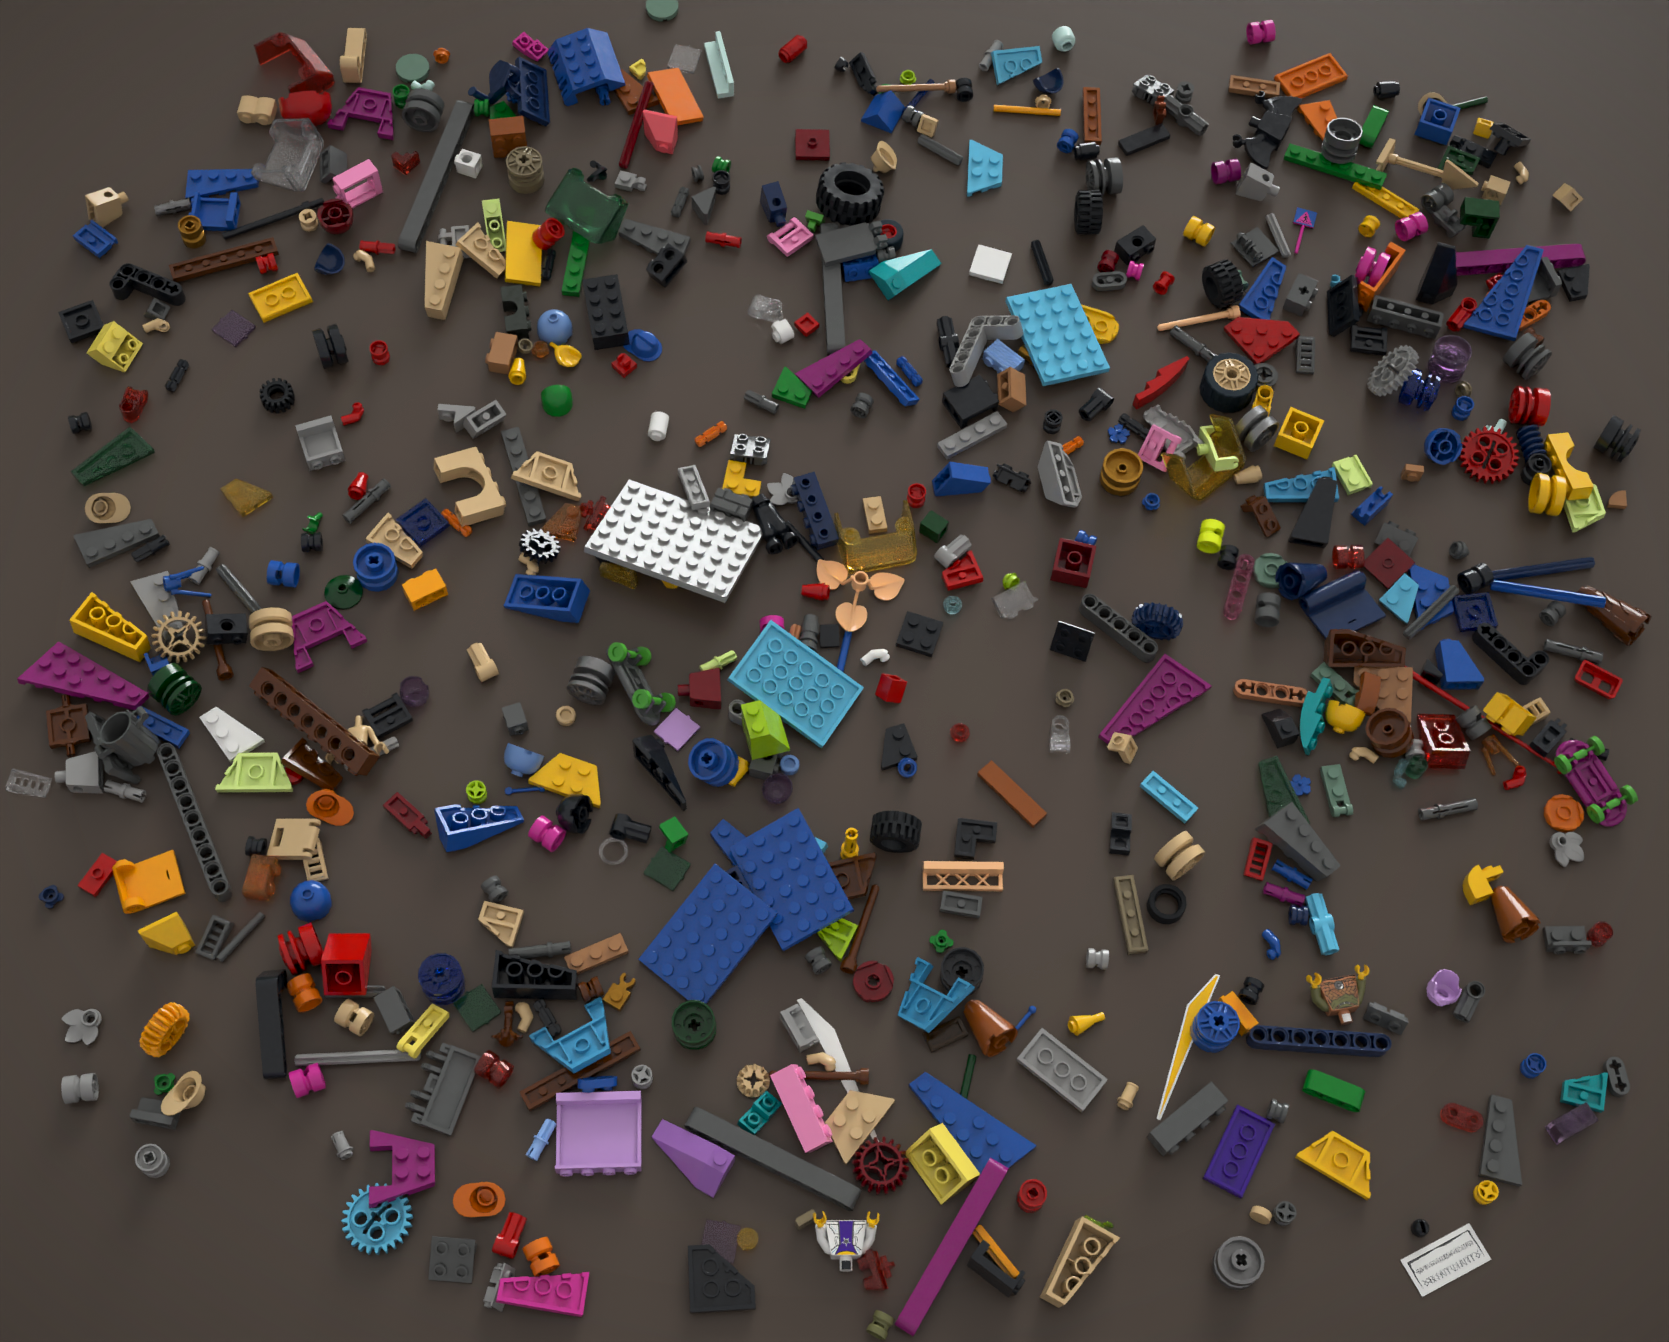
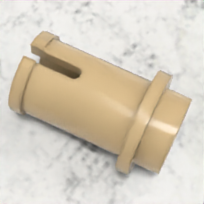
M1127 1082L1121 1097L1117 1099V1105L1123 1110L1132 1108V1101L1139 1087L1132 1082Z

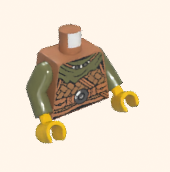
M1359 965L1355 966L1354 969L1358 974L1357 977L1355 974L1322 980L1321 975L1314 973L1315 979L1312 981V977L1307 975L1306 981L1311 984L1312 1002L1321 1011L1325 1012L1328 1017L1338 1015L1341 1025L1352 1023L1351 1012L1357 1010L1364 997L1366 988L1365 976L1370 971L1367 965H1364L1363 972H1360Z

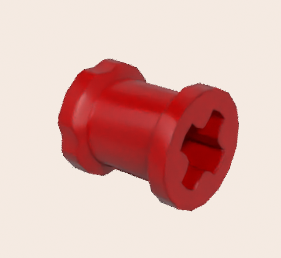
M1167 271L1162 272L1160 279L1153 284L1154 291L1160 295L1166 294L1169 285L1174 283V276Z

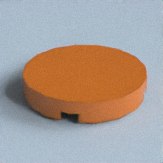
M1559 794L1547 801L1544 807V817L1551 828L1567 833L1574 831L1581 825L1584 819V810L1582 805L1578 801L1576 802L1573 797Z

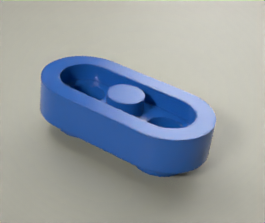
M596 1076L578 1079V1088L582 1089V1092L585 1093L595 1092V1088H601L604 1091L613 1090V1086H617V1076Z

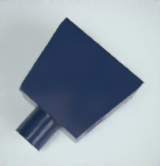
M779 181L762 185L760 203L768 222H775L777 227L784 226L787 223L785 220L787 205Z

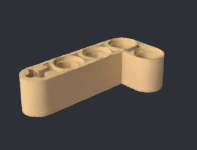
M348 28L345 55L340 56V70L344 83H362L367 42L366 28Z

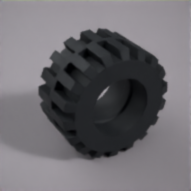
M1078 190L1074 208L1076 233L1099 234L1103 219L1102 194L1100 190Z
M1225 259L1204 267L1202 271L1203 288L1208 299L1215 307L1222 308L1242 299V279L1231 261Z
M878 812L872 818L870 843L888 852L906 853L915 851L919 847L922 822L917 817L906 812Z

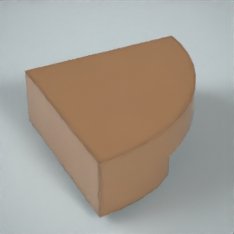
M1626 490L1615 492L1608 500L1607 508L1625 509L1627 507Z

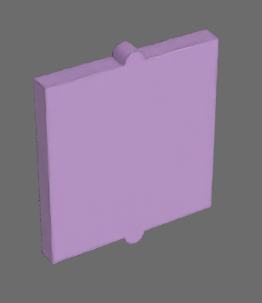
M675 708L654 730V733L664 741V744H669L678 752L700 729V726L692 721L689 715L686 716Z

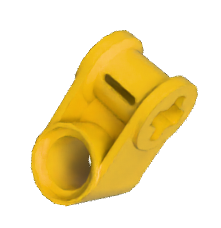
M1262 385L1258 388L1251 407L1253 409L1261 405L1268 412V417L1273 398V389L1270 386Z

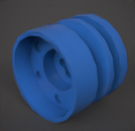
M1221 1001L1206 1003L1191 1023L1190 1035L1193 1042L1206 1052L1217 1053L1223 1051L1232 1042L1240 1028L1237 1012L1230 1005Z

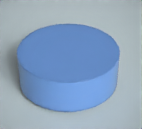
M794 755L784 756L780 761L782 773L785 775L797 773L799 770L798 758Z

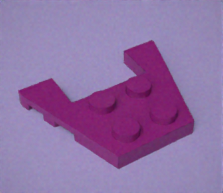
M358 87L346 100L345 106L336 112L333 120L330 119L327 123L328 128L344 131L348 117L381 123L377 132L378 137L393 140L391 93Z
M327 601L292 616L295 668L297 673L314 666L307 649L338 635H345L351 649L367 642L365 635L361 634L355 626L345 620Z
M370 1130V1151L392 1150V1185L369 1187V1208L377 1207V1204L388 1201V1203L394 1201L396 1197L405 1194L411 1195L435 1186V1144Z

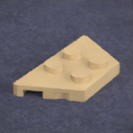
M538 451L529 460H526L517 471H514L511 476L513 480L578 502L581 498V493H578L576 486L577 479L573 473L572 463Z
M850 1090L826 1120L825 1124H828L832 1131L833 1143L838 1149L845 1165L849 1163L855 1152L859 1150V1146L865 1142L895 1103L893 1098Z

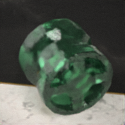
M1420 755L1412 756L1405 765L1406 775L1412 779L1420 778L1428 767L1426 759Z

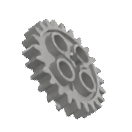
M1401 345L1399 349L1395 348L1393 352L1389 351L1388 356H1383V360L1378 361V366L1373 367L1375 370L1370 373L1371 377L1368 378V389L1379 397L1382 395L1386 396L1387 393L1391 394L1393 390L1397 391L1398 386H1403V382L1409 380L1408 376L1413 375L1412 370L1417 368L1415 365L1419 363L1417 361L1419 358L1418 353L1411 346L1408 347L1407 345L1404 347ZM1388 367L1392 368L1396 373H1398V375L1391 371Z

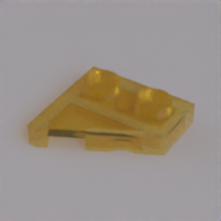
M234 479L220 488L242 517L273 498L271 492L239 479Z

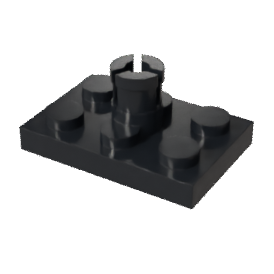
M1503 122L1493 123L1490 128L1493 131L1492 134L1500 139L1494 150L1506 156L1511 146L1515 148L1516 146L1522 147L1528 145L1531 141V138Z
M1350 275L1327 291L1329 335L1333 337L1359 322L1363 314V308L1358 305L1357 277L1354 275Z

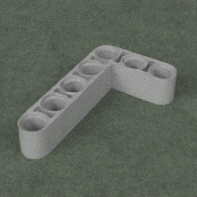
M977 316L971 320L949 369L955 386L963 387L969 383L987 340H1015L1022 337L1023 329L1018 316Z

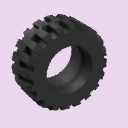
M846 162L840 163V165L834 164L825 169L820 176L816 193V204L819 210L823 212V215L826 218L829 217L834 223L838 222L840 225L846 224L849 226L864 222L870 223L878 216L884 195L883 183L876 173L873 174L871 169H866L863 165L858 166L855 163L846 164Z

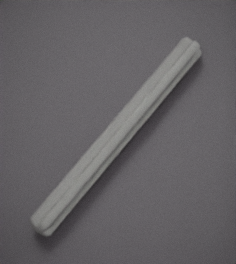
M399 1050L297 1054L294 1058L295 1066H308L317 1062L319 1065L418 1061L421 1059V1052L415 1059L410 1057L406 1051L401 1052Z

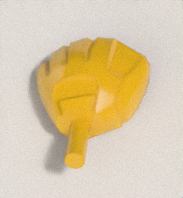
M553 342L549 344L555 349V358L560 365L574 367L579 363L582 355L576 348L570 345L558 346Z

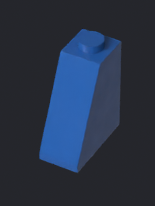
M949 462L932 480L934 495L948 496L980 493L991 483V477L988 467Z
M1444 639L1440 641L1435 648L1438 670L1443 674L1440 679L1441 689H1479L1484 682V677L1459 640Z

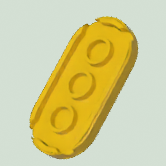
M1081 305L1098 343L1105 344L1114 340L1118 334L1117 330H1119V324L1115 317L1108 312Z

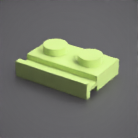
M1357 455L1332 463V467H1335L1336 475L1347 495L1362 491L1367 487H1372L1373 483Z

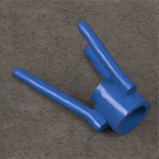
M203 566L163 576L165 591H171V595L183 594L211 597L210 593L178 590V588H181V579L189 578L192 573L203 570Z

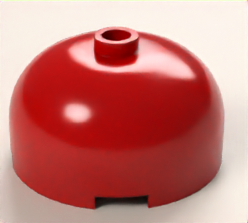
M301 91L290 93L286 99L284 97L278 99L282 118L288 124L304 128L305 130L314 129L315 126L325 123L332 113L331 96L328 92H323L322 95L316 93V91Z

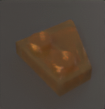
M565 503L541 529L544 533L550 532L549 536L576 541L584 506Z

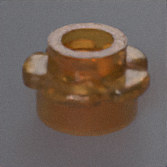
M537 341L533 345L532 354L538 358H543L549 354L550 350L544 341Z

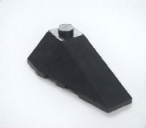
M1438 242L1419 282L1416 301L1432 305L1452 296L1457 287L1456 246Z
M652 734L633 739L634 757L676 804L685 811L687 809L686 800L664 750L665 746L659 738L655 739Z

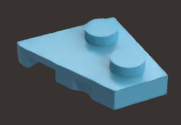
M1404 573L1379 599V602L1407 625L1419 585Z

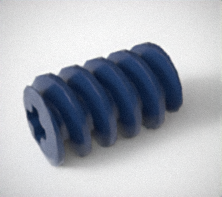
M1538 425L1524 426L1516 431L1519 445L1525 458V464L1530 456L1535 453L1547 454V451L1543 450L1545 445L1542 443L1543 438L1540 437L1541 432L1538 431Z

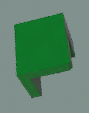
M675 816L659 825V829L667 838L665 848L669 853L686 843L689 834Z

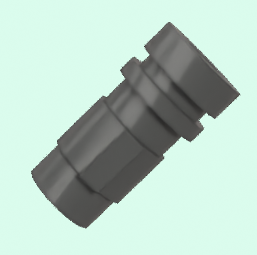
M807 614L803 619L799 641L816 652L818 642L816 637L819 634L820 626L818 623L819 618L816 615Z

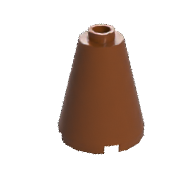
M1497 886L1493 889L1494 893L1490 897L1503 940L1507 943H1514L1516 938L1520 937L1521 940H1524L1533 935L1539 929L1538 923L1541 924L1539 918L1509 887Z
M970 1000L966 1003L964 1015L983 1054L993 1057L1006 1049L1005 1044L1008 1041L1012 1043L1018 1034L1015 1026L980 1000Z

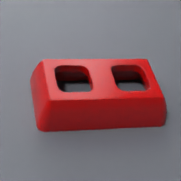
M1583 660L1574 681L1607 699H1613L1623 679L1587 660ZM1584 672L1593 676L1591 684L1581 679ZM1602 681L1611 686L1608 693L1598 688Z

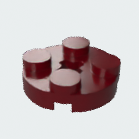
M867 961L857 968L853 978V988L864 1002L882 1001L892 992L894 977L888 966L878 963V961ZM870 977H873L874 980H879L876 986L868 984Z

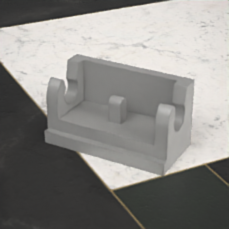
M798 1004L780 1012V1019L799 1053L820 1042Z

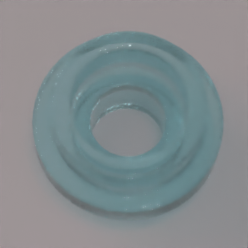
M949 596L944 600V610L949 614H956L962 608V601L956 596Z

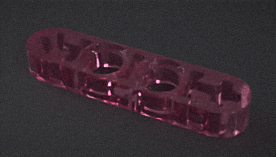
M1249 554L1239 556L1226 598L1223 613L1226 618L1231 620L1238 618L1241 613L1255 560ZM1244 561H1247V567L1243 570ZM1242 575L1246 578V581L1239 582L1236 576ZM1239 591L1242 597L1235 598L1232 592ZM1233 603L1236 604L1234 613L1230 612Z

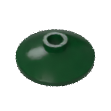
M340 575L328 582L324 595L326 601L332 607L344 610L352 608L359 603L363 595V588L355 577Z

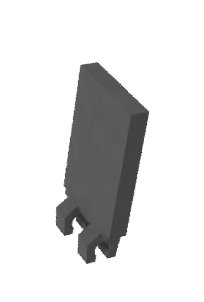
M881 220L871 222L870 224L864 222L816 234L815 240L825 267L874 255L876 250L888 247L886 234L878 235L882 233L881 228L883 226Z

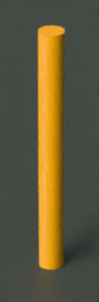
M994 105L993 112L1049 116L1061 115V109Z

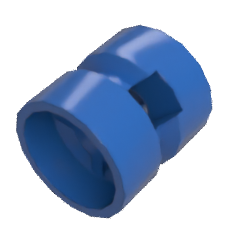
M271 560L267 568V583L269 585L280 586L283 583L285 587H297L300 577V566L298 563L287 562L284 565L282 561Z

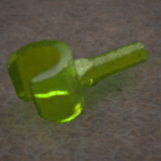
M1087 1215L1084 1216V1218L1104 1228V1225L1109 1228L1114 1227L1109 1221L1101 1223Z

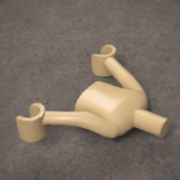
M360 715L356 716L355 726L349 728L348 731L366 746L369 736L375 745L374 750L377 755H380L382 750L385 754H388V748L383 742H379L373 729L370 726L363 725V717ZM327 753L325 759L331 765L335 756L332 753Z

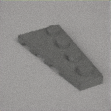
M1491 1094L1488 1101L1478 1176L1520 1187L1522 1186L1512 1100Z

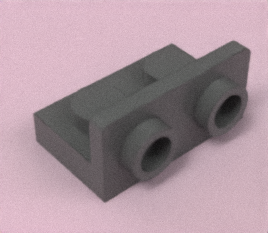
M1545 926L1543 928L1546 952L1563 954L1568 951H1574L1575 954H1582L1592 946L1591 941H1587L1584 926Z

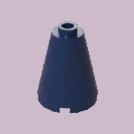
M1285 563L1279 566L1276 571L1275 581L1279 583V593L1289 600L1298 599L1327 579V570L1321 564Z

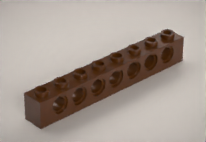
M261 667L250 683L249 687L254 690V694L257 697L267 700L269 707L274 710L278 709L284 719L294 722L293 726L302 732L305 731L308 734V739L321 744L320 748L329 754L332 753L335 756L334 760L349 767L347 770L353 775L367 776L379 759V755L272 669Z

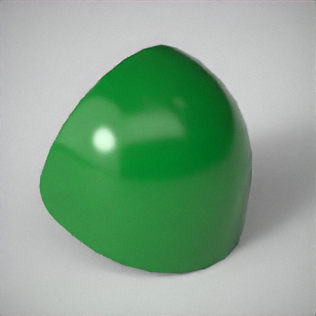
M552 385L545 388L541 392V402L544 411L554 417L566 415L573 406L571 389L564 385Z

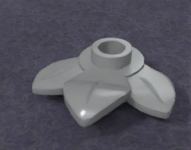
M783 473L781 483L767 484L768 491L772 495L771 503L775 505L797 503L796 495L794 497L789 496L792 494L790 485H792L793 477L791 475Z
M1557 832L1551 836L1549 844L1555 850V858L1560 865L1566 867L1569 860L1575 862L1584 860V852L1579 846L1583 842L1580 835L1575 832H1567L1565 834Z
M75 1009L66 1013L62 1020L70 1027L65 1041L76 1043L83 1040L86 1045L94 1042L98 1036V1026L102 1021L100 1012L96 1009H88L86 1011ZM91 1017H95L92 1023H88Z

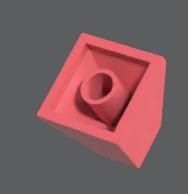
M644 109V135L656 151L673 154L678 140L677 116Z

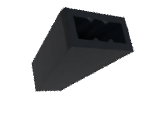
M1331 477L1318 478L1288 538V542L1325 549L1329 542L1337 487L1336 480H1332Z

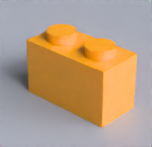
M437 569L428 570L421 576L411 578L402 584L403 592L414 611L448 595L447 587Z

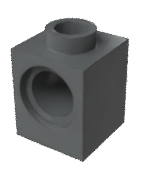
M520 702L502 707L503 717L510 736L521 735L529 730Z

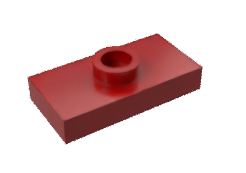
M102 853L77 886L96 897L113 875L112 867L117 861Z

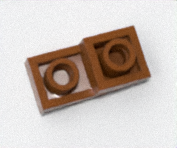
M1366 671L1360 674V691L1355 694V707L1364 711L1366 715L1371 716L1375 711L1380 692L1381 677Z

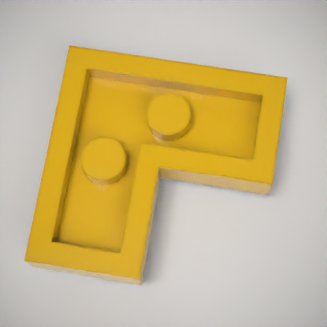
M728 460L722 489L728 488L735 494H745L750 498L759 495L761 481L744 479L747 463Z

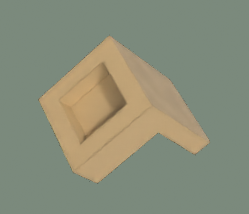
M1566 183L1553 194V197L1560 201L1570 212L1583 200L1575 189Z

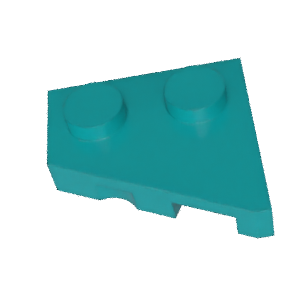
M1604 1072L1600 1075H1589L1580 1079L1565 1080L1562 1083L1560 1102L1602 1113L1605 1105L1608 1073Z

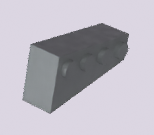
M1293 802L1282 807L1255 828L1259 833H1263L1270 843L1277 845L1283 850V854L1296 861L1297 865L1316 882L1328 877L1341 866Z

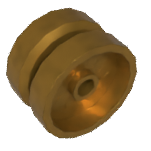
M1120 448L1109 452L1104 458L1099 479L1103 488L1112 495L1117 496L1129 495L1134 492L1139 485L1143 471L1142 459L1137 453L1129 449Z

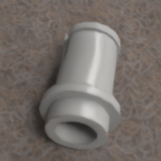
M338 1131L331 1136V1140L337 1149V1157L341 1158V1160L350 1158L353 1155V1147L349 1146L344 1132Z

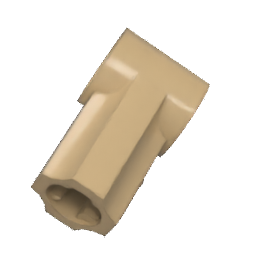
M482 643L470 645L467 653L474 664L479 680L483 682L499 675L493 659L489 658Z

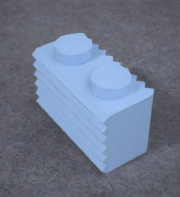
M999 339L987 347L983 354L984 363L988 367L994 368L997 373L1009 367L1020 371L1024 366L1025 359Z

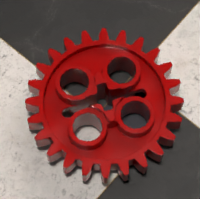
M1484 426L1482 432L1477 428L1475 433L1471 431L1469 437L1465 436L1464 442L1461 443L1462 451L1458 460L1464 461L1461 464V467L1467 468L1464 473L1471 472L1470 478L1476 476V482L1483 479L1484 484L1488 480L1493 484L1496 479L1500 483L1502 477L1507 479L1509 474L1514 472L1513 468H1516L1518 465L1516 462L1519 460V457L1515 455L1518 454L1519 450L1514 449L1517 443L1511 444L1513 437L1507 439V432L1500 434V428L1497 432L1494 431L1493 426L1489 431ZM1480 442H1485L1487 446H1482ZM1492 442H1495L1490 458L1486 463L1485 469H1483L1482 465L1488 455L1487 452L1491 448ZM1497 448L1502 449L1504 453H1499ZM1473 457H1478L1481 462H1476ZM1490 464H1495L1498 469H1493Z

